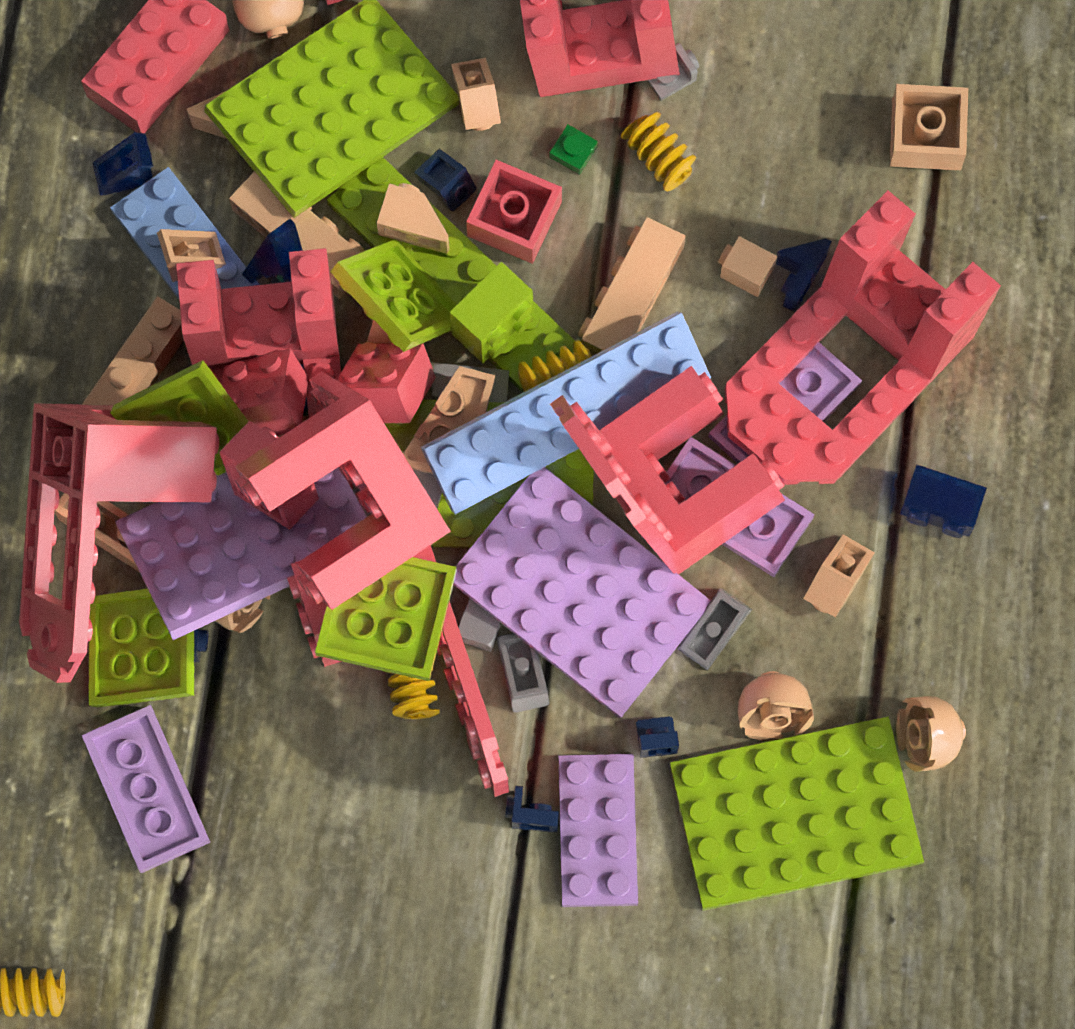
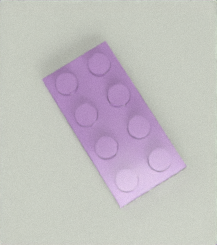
M818 342L813 350L779 384L819 419L825 422L861 385L862 380ZM726 415L709 432L708 437L736 463H740L749 455L728 438V419Z
M690 437L668 469L667 474L671 479L665 484L667 485L672 481L685 500H687L736 465ZM783 494L782 496L785 501L722 544L772 577H775L814 518L813 513Z
M151 705L82 735L140 873L210 843Z
M634 755L559 756L562 907L638 906Z

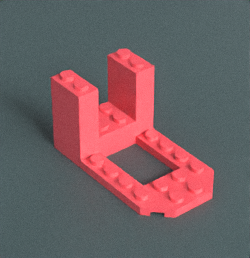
M520 0L526 48L540 97L652 80L662 76L680 75L668 0H621L563 10L562 0Z
M888 190L840 238L821 287L725 385L728 438L749 456L754 453L760 463L767 459L784 485L798 484L799 482L834 484L974 338L1001 287L998 282L972 262L945 289L903 254L900 249L916 213ZM847 316L893 355L898 362L832 430L779 383L813 350L818 342Z
M327 249L289 252L292 282L221 289L214 260L176 263L182 335L191 364L194 365L204 360L221 383L224 366L236 361H244L270 352L291 348L299 363L304 365V371L309 379L322 371L337 380L341 373ZM310 380L306 395L309 418L321 411L310 393L314 390ZM349 480L348 483L353 490V483Z
M690 366L600 430H598L577 401L570 405L563 395L550 405L557 416H559L562 425L606 489L619 502L632 525L674 574L677 573L679 575L785 501L779 491L784 487V484L767 459L760 463L754 453L687 500H685L672 481L667 485L665 484L671 478L658 460L724 414L718 405L723 398L705 372L698 376L693 367Z
M321 371L309 379L314 389L310 393L321 411L236 465L235 468L241 477L235 480L247 500L250 499L254 506L261 504L269 512L337 467L347 481L350 480L355 487H359L360 491L355 495L367 513H371V515L296 563L302 572L297 579L307 595L312 597L316 604L323 601L333 610L451 531L371 401Z
M34 403L19 619L22 636H30L32 649L28 650L27 658L32 669L56 683L71 682L87 653V643L91 640L93 633L92 623L89 619L90 604L95 599L92 571L98 559V550L94 544L95 529L100 524V510L97 506V501L211 502L212 492L215 490L217 483L214 471V458L219 450V436L216 433L217 427L203 422L116 420L110 413L114 405ZM59 491L69 495L62 600L49 594V583L54 579V565L51 561L52 546L56 544L57 530L53 523L54 510L59 505Z
M431 545L413 556L414 558L436 562ZM297 562L291 564L294 575L287 577L293 598L302 597L305 610L301 602L296 603L305 634H314V636L307 639L315 659L320 657L316 656L315 650L327 605L323 601L316 604L313 598L307 595L297 579L302 572L298 568ZM449 601L437 654L438 656H443L446 669H443L450 691L454 690L458 701L455 707L461 725H465L467 743L473 760L481 759L477 761L483 787L484 789L491 787L494 797L509 792L508 777L503 762L500 761L497 751L499 749ZM321 657L324 667L342 662Z

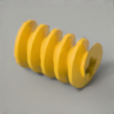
M655 112L651 115H644L632 122L622 132L621 138L624 140L629 139L628 147L632 150H638V159L646 161L645 166L647 170L655 171L654 178L658 182H664L663 189L668 192L679 187L691 175V165L696 160V156L692 154L683 158L682 155L688 146L686 144L677 147L673 146L679 137L678 134L674 133L666 137L664 134L670 125L665 122L657 126L656 123L660 119L661 114Z
M579 340L573 342V353L563 345L559 349V358L553 351L546 352V363L539 356H534L532 358V369L525 361L519 362V380L523 391L526 392L592 357L589 349Z
M388 672L394 674L388 679V686L396 689L390 693V699L394 703H399L392 708L394 716L404 719H423L440 713L439 709L428 708V704L438 700L437 695L426 694L427 689L435 686L434 680L426 681Z
M1 968L0 1012L3 1007L5 1015L12 1017L18 1007L21 1016L27 1017L30 1015L32 1008H34L35 1014L38 1017H43L49 1007L53 1017L60 1016L64 1007L66 993L64 969H62L59 979L54 978L52 968H47L44 979H39L37 969L32 968L29 978L24 979L21 968H17L13 979H9L6 968Z

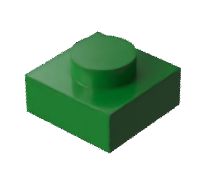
M567 124L549 152V158L580 175L597 149L598 141Z

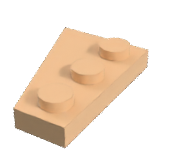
M459 366L436 401L432 411L415 433L405 452H403L413 470L433 474L421 447L487 412L496 378L495 375Z

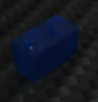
M916 465L900 515L907 516L906 520L918 526L931 524L940 527L944 534L951 537L962 538L963 535L970 537L975 527L987 487Z

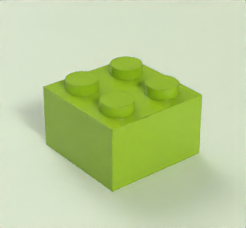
M501 261L450 311L452 335L482 363L490 356L493 359L496 358L507 347L508 342L506 340L515 331L518 333L523 332L533 321V290Z

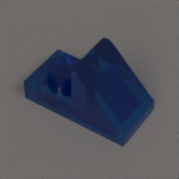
M134 132L92 162L100 195H109L139 188L153 178L151 171L153 162L146 133Z
M288 219L266 236L242 273L251 284L263 276L269 279L273 275L282 283L292 281L289 252L303 251L296 224L291 219Z
M824 238L776 252V264L792 272L781 289V292L785 294L783 307L794 313L797 311L826 260L832 241Z

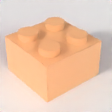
M896 84L892 98L890 167L961 171L967 150L968 88Z

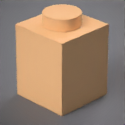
M739 236L734 246L727 244L719 258L718 263L722 265L720 278L758 297L775 268L777 255Z

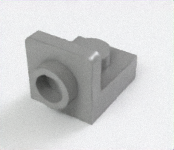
M680 43L675 45L680 75L657 77V79L647 80L660 101L697 81L699 63L690 49L685 51Z

